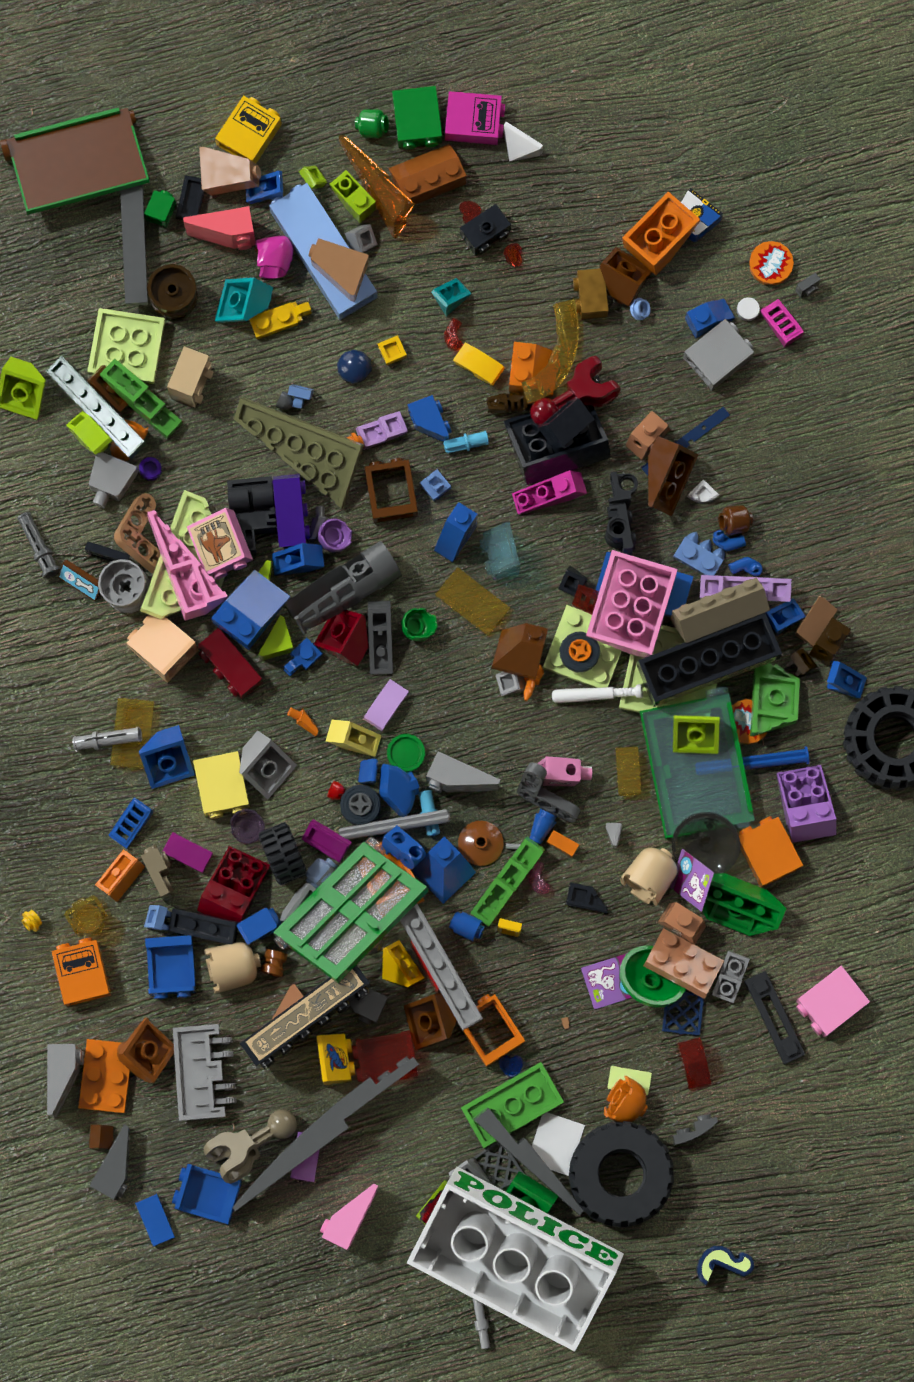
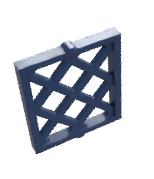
M685 991L676 1003L668 1009V1006L664 1007L662 1032L700 1036L704 998ZM687 996H697L698 999L691 1003ZM685 999L690 1006L682 1010L678 1004ZM698 1002H700L699 1012L694 1007ZM676 1006L681 1013L674 1018L669 1011ZM692 1008L697 1015L690 1020L686 1012ZM668 1014L672 1020L666 1024V1016ZM683 1015L688 1022L681 1027L677 1019ZM697 1018H698V1027H696V1026L694 1025V1023H693V1021H694L695 1019H697ZM674 1022L679 1029L669 1030L668 1026ZM690 1024L695 1031L686 1032L684 1028Z

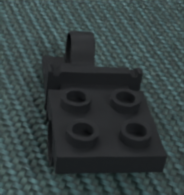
M611 472L610 481L613 498L608 499L609 507H607L608 519L610 520L607 524L605 540L610 547L620 548L621 553L632 555V551L635 550L637 543L635 532L630 531L631 523H633L631 510L627 509L630 507L631 495L637 490L638 480L632 474ZM631 480L634 484L633 489L624 490L621 486L622 481Z
M272 476L227 480L229 509L235 512L251 556H257L255 535L277 533Z

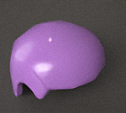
M328 519L319 528L318 541L323 549L329 552H341L352 543L351 529L345 522L339 519Z

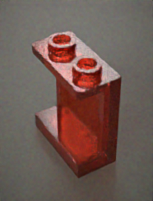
M410 1030L363 1040L357 1039L356 1045L352 1046L354 1060L359 1059L360 1068L356 1069L358 1082H364L371 1077L375 1084L379 1083L377 1078L387 1070L392 1073L398 1069L396 1064L406 1056L409 1059L415 1058ZM417 1067L397 1081L417 1078Z

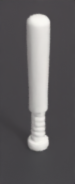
M641 684L636 685L634 688L556 689L552 692L554 703L614 699V697L624 696L643 697Z

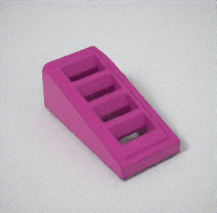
M779 299L760 310V313L784 348L803 336L804 331ZM778 307L780 311L776 312L772 316L768 314L770 311ZM780 315L784 316V318L775 323V318ZM786 321L789 323L784 328H779V326L785 323ZM792 328L793 332L786 336L784 332Z

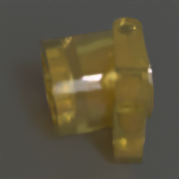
M91 895L86 899L82 897L72 903V907L65 911V917L75 934L77 935L80 932L86 937L98 935L105 926L104 917L108 916L95 895ZM92 900H95L99 909L96 906L87 903L91 902ZM72 912H74L73 922L69 917V914H71Z

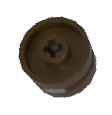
M168 264L159 267L150 276L147 285L150 303L157 314L171 320L181 319L189 315L196 307L198 300L196 282L188 269L181 265Z

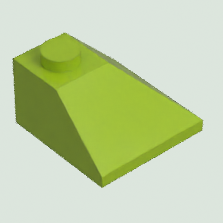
M10 357L6 362L0 377V408L37 420L39 418L46 380L32 363Z

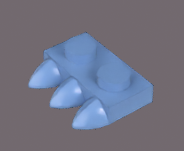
M690 533L683 539L673 558L701 575H715L724 560L725 551L718 548L711 553L712 545L710 539L698 545V533Z

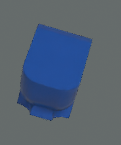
M382 764L380 796L400 817H405L413 808L415 795L419 794L420 787L412 772L406 773L398 766Z

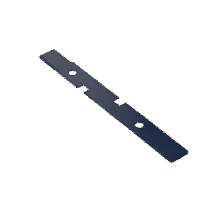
M722 407L675 443L685 448L690 445L688 443L689 440L692 439L695 442L730 414ZM646 463L641 468L648 476V463Z

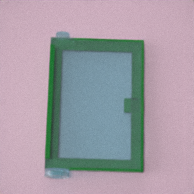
M728 687L705 691L707 698L640 711L665 838L673 837L674 834L685 835L737 824L739 829L751 826L750 822L755 821ZM674 715L720 717L718 754L673 752ZM710 813H715L717 816L715 818H719V820H714L718 823L717 827L713 823L714 827L707 829V823L703 824V820H709L705 816L708 815L710 817Z

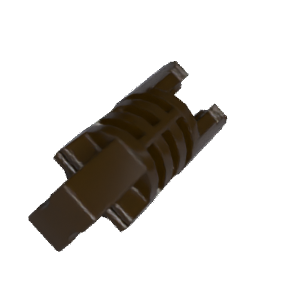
M522 391L487 397L488 413H513L531 410L533 403L540 398H544V394L542 391Z

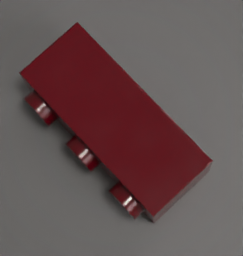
M219 628L198 644L200 650L198 655L206 664L210 661L215 667L212 670L220 680L224 678L229 684L227 689L235 698L239 695L243 700L263 683L259 674Z

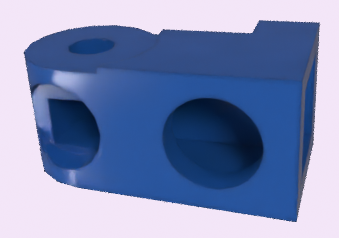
M398 825L383 837L381 850L387 855L391 853L408 869L415 868L426 858L424 848Z

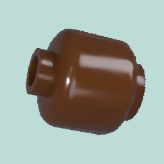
M744 505L725 507L718 516L719 527L727 535L745 534L749 531L750 525L753 524V515Z

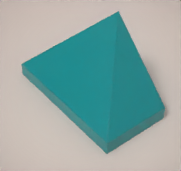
M457 278L433 289L431 292L446 317L472 294Z

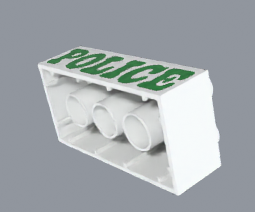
M456 1167L427 1221L407 1264L575 1352L617 1272L624 1253L477 1176Z

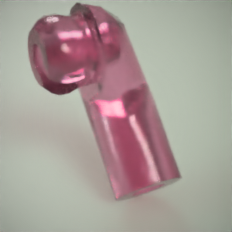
M539 861L530 871L528 881L536 893L546 894L549 892L550 885L545 883L541 876L545 864Z

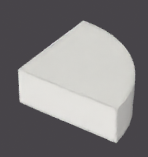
M702 480L687 497L698 503H707L718 498L719 494L707 482Z

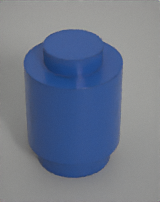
M456 912L449 926L453 933L471 941H474L476 938L480 939L485 929L482 926V920L465 912Z

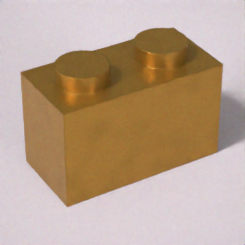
M601 269L577 270V278H573L574 291H578L579 299H575L576 313L580 312L581 319L607 317L606 283Z

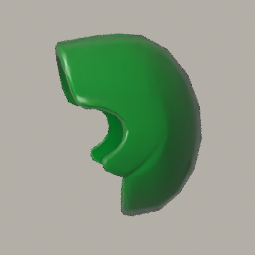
M425 608L410 609L404 614L401 621L404 635L410 640L423 642L433 636L438 627L436 616L428 613Z

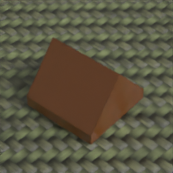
M91 1125L89 1148L111 1149L114 1126Z

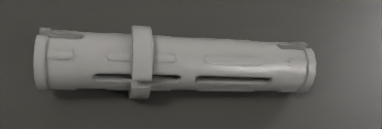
M140 727L104 733L95 731L90 735L74 736L73 747L76 751L89 748L97 750L101 749L102 746L142 741V731Z

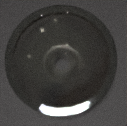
M700 812L688 816L677 826L672 837V853L678 863L681 850L683 849L713 871L714 874L725 873L738 859L740 837L735 826L727 818L712 812ZM703 837H709L710 840L707 841V842H704V841L702 840V838H703Z

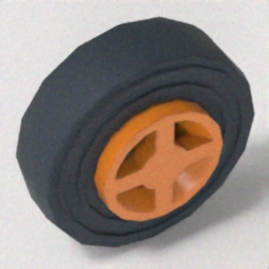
M574 632L567 635L560 646V659L563 665L574 672H586L592 669L600 657V646L597 640L587 637L585 632Z

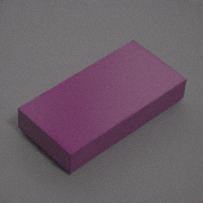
M314 819L308 825L301 839L339 863L343 860L352 843Z
M174 832L170 835L163 849L167 856L202 874L213 855V852Z

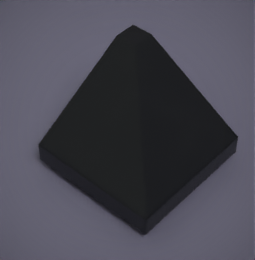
M569 566L558 589L579 598L588 578L574 567Z

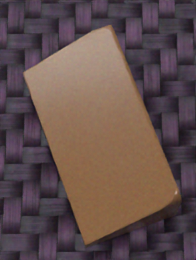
M819 596L796 631L795 636L813 647L838 609L825 598Z

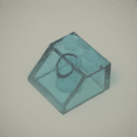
M505 522L483 532V540H479L482 553H486L488 561L485 562L487 575L492 574L493 580L518 575L520 562L510 522Z

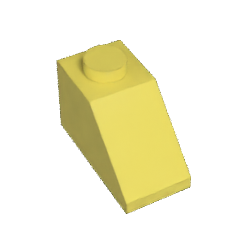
M332 720L326 742L343 749L375 757L381 735L350 721Z

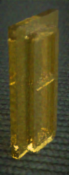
M458 567L435 594L436 597L487 636L490 635L510 610L509 606Z
M118 698L114 731L140 727L142 741L112 745L110 765L144 769L139 750L150 740L154 701Z

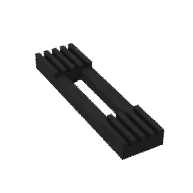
M766 971L745 980L747 989L756 1004L783 1064L804 1056L805 1052ZM769 995L789 1037L780 1039L761 998Z

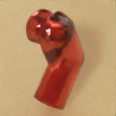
M452 318L443 337L447 347L456 352L463 345L457 336V331L462 323Z

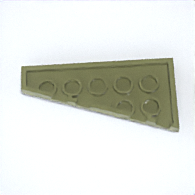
M244 397L240 398L234 420L253 436H257L271 451H275L281 456L283 461L307 481L310 480L320 489L319 491L334 500L336 505L343 508L364 444Z

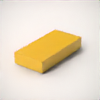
M500 918L497 931L498 933L518 937L520 936L522 923Z

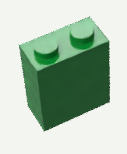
M436 86L393 90L392 99L398 148L411 150L416 148V146L435 147L441 144L442 132Z

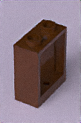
M395 458L390 463L382 464L381 461L369 463V466H365L373 524L418 517L409 460ZM405 469L410 504L377 509L372 474Z

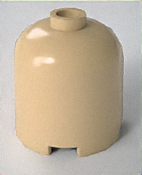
M657 848L644 849L620 878L621 884L623 886L628 884L632 888L630 893L647 904L653 901V904L657 906L677 875V866L672 859L673 855L664 848H661V850Z
M243 942L204 950L205 955H210V958L206 959L210 980L217 985V987H213L215 994L251 984L257 976V967H261L258 953L253 954L251 947Z

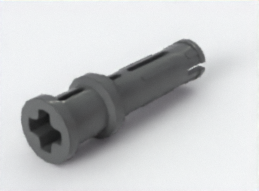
M25 512L19 515L17 519L35 553L34 560L39 563L42 569V577L46 579L55 576L60 572L61 568L56 565L52 557V550L46 547L32 519L31 513Z

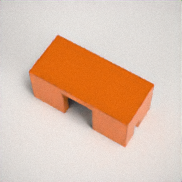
M553 830L546 843L571 858L579 847L578 843Z

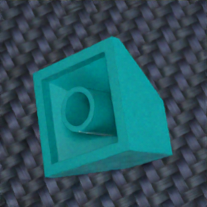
M254 277L225 279L215 321L219 323L251 319L268 308L273 287Z

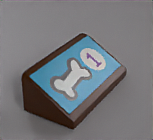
M64 560L59 578L93 601H96L100 596L99 580L70 561Z

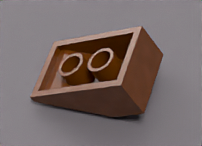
M656 437V440L650 447L648 456V506L670 516L673 515L699 454L662 437Z

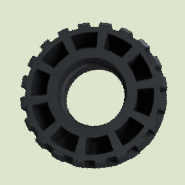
M894 686L893 688L882 687L876 692L867 694L856 704L850 713L843 732V747L847 752L846 758L849 764L854 766V772L859 777L862 775L867 779L866 782L872 786L876 784L881 786L880 789H896V791L905 790L908 787L913 788L914 750L911 754L901 759L888 757L876 746L874 734L877 726L888 718L901 719L914 730V689H903V686Z
M623 1121V1123L610 1122L599 1126L580 1141L571 1158L569 1181L572 1195L590 1218L603 1225L619 1228L639 1225L657 1214L671 1194L674 1183V1166L668 1153L669 1150L655 1133H652L640 1124L637 1125ZM619 1152L634 1156L641 1164L643 1170V1180L638 1190L624 1197L615 1196L607 1192L602 1186L599 1177L603 1161L608 1156Z

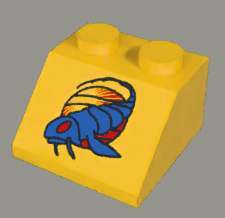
M345 1034L318 1035L317 1044L324 1085L352 1081L351 1076L355 1075L354 1062H349L348 1053L352 1052L351 1040L346 1039Z

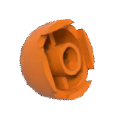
M624 1076L625 1080L619 1079L615 1083L607 1097V1101L610 1102L609 1108L604 1107V1116L615 1122H633L639 1116L642 1117L647 1110V1098L644 1088L628 1076Z

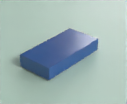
M158 1194L135 1203L153 1247L175 1238Z

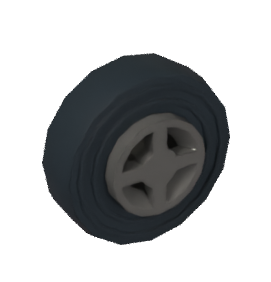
M352 786L341 797V814L352 825L371 823L380 813V798L376 791L369 786Z

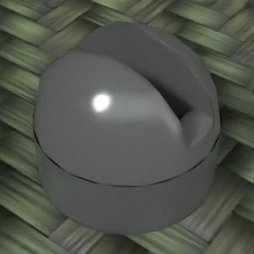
M282 391L276 408L281 410L290 409L293 406V397L288 395L287 392Z

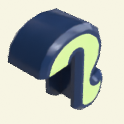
M713 1246L705 1250L699 1258L696 1274L703 1285H707L714 1265L743 1277L753 1271L754 1261L750 1255L744 1252H740L738 1259H735L732 1252L724 1246Z

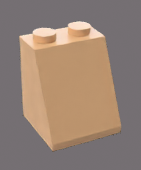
M148 615L143 620L144 625L139 630H133L127 637L129 640L127 646L168 683L199 650L196 642L168 618L159 619Z

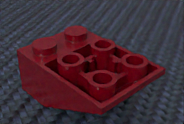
M229 846L200 897L197 911L211 916L238 921L239 923L242 922L256 897L270 865Z

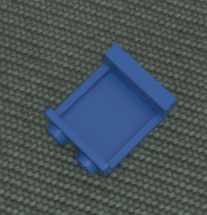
M187 935L146 938L145 945L147 949L149 979L148 994L154 996V999H167L168 994H177L178 998L191 997V993H196L193 937Z
M187 1164L186 1168L182 1167L179 1181L182 1182L180 1191L175 1190L172 1203L175 1204L174 1209L229 1225L234 1211L232 1207L236 1204L242 1179L229 1184L221 1178L218 1172Z

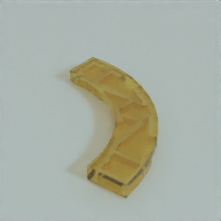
M574 299L553 304L556 317V333L558 334L557 344L554 346L547 366L531 379L521 382L528 404L546 397L557 389L573 365L579 339V320Z

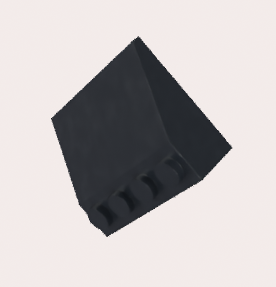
M585 405L594 418L589 424L590 428L581 435L577 434L573 438L574 442L565 449L563 447L553 449L539 430V425L532 420L530 412L503 421L526 485L611 458L609 441L594 406Z

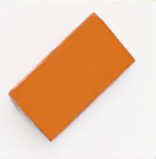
M123 849L95 885L117 902L145 866Z

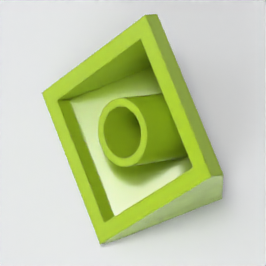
M674 715L673 752L718 754L720 717Z

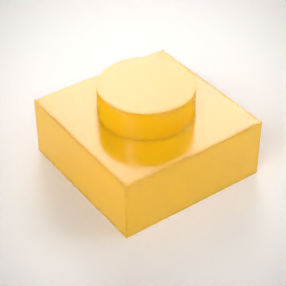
M398 335L377 344L386 366L407 357Z

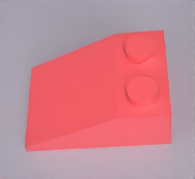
M249 206L183 218L187 236L233 249L239 248V250H247L256 245Z

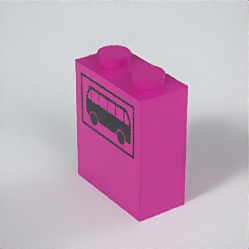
M449 91L445 141L498 145V138L503 137L504 126L499 124L500 117L505 115V104L501 103L502 96Z

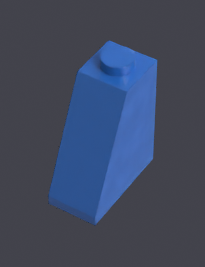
M458 502L444 524L434 551L453 563L477 527V513Z

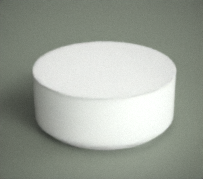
M753 298L742 299L737 306L738 316L744 321L754 320L758 316L760 309L758 302Z

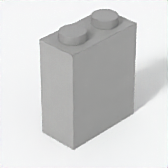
M726 319L688 348L683 355L685 361L711 391L752 359L754 354L753 345L749 340H743L738 334L739 330L732 322L729 323Z

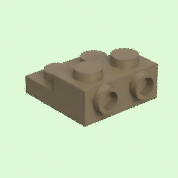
M153 845L144 850L145 854L141 855V858L161 898L166 902L172 899L170 892L174 891L167 878V875L171 874L168 868L172 867L166 853L164 851L160 853L157 846Z

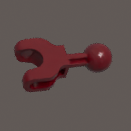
M591 356L577 364L573 378L567 382V392L553 400L549 398L536 400L531 406L530 415L534 423L540 426L568 401L579 398L584 406L602 407L619 396L621 387L613 380L602 384L595 383L592 380L601 371L602 361L598 356Z

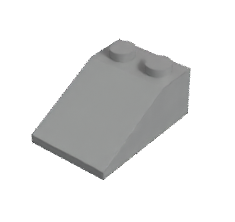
M437 752L426 776V781L430 785L429 788L438 793H441L442 790L445 792L498 791L500 787V779L441 752Z
M47 1044V1115L51 1117L58 1116L80 1072V1065H84V1051L76 1044Z

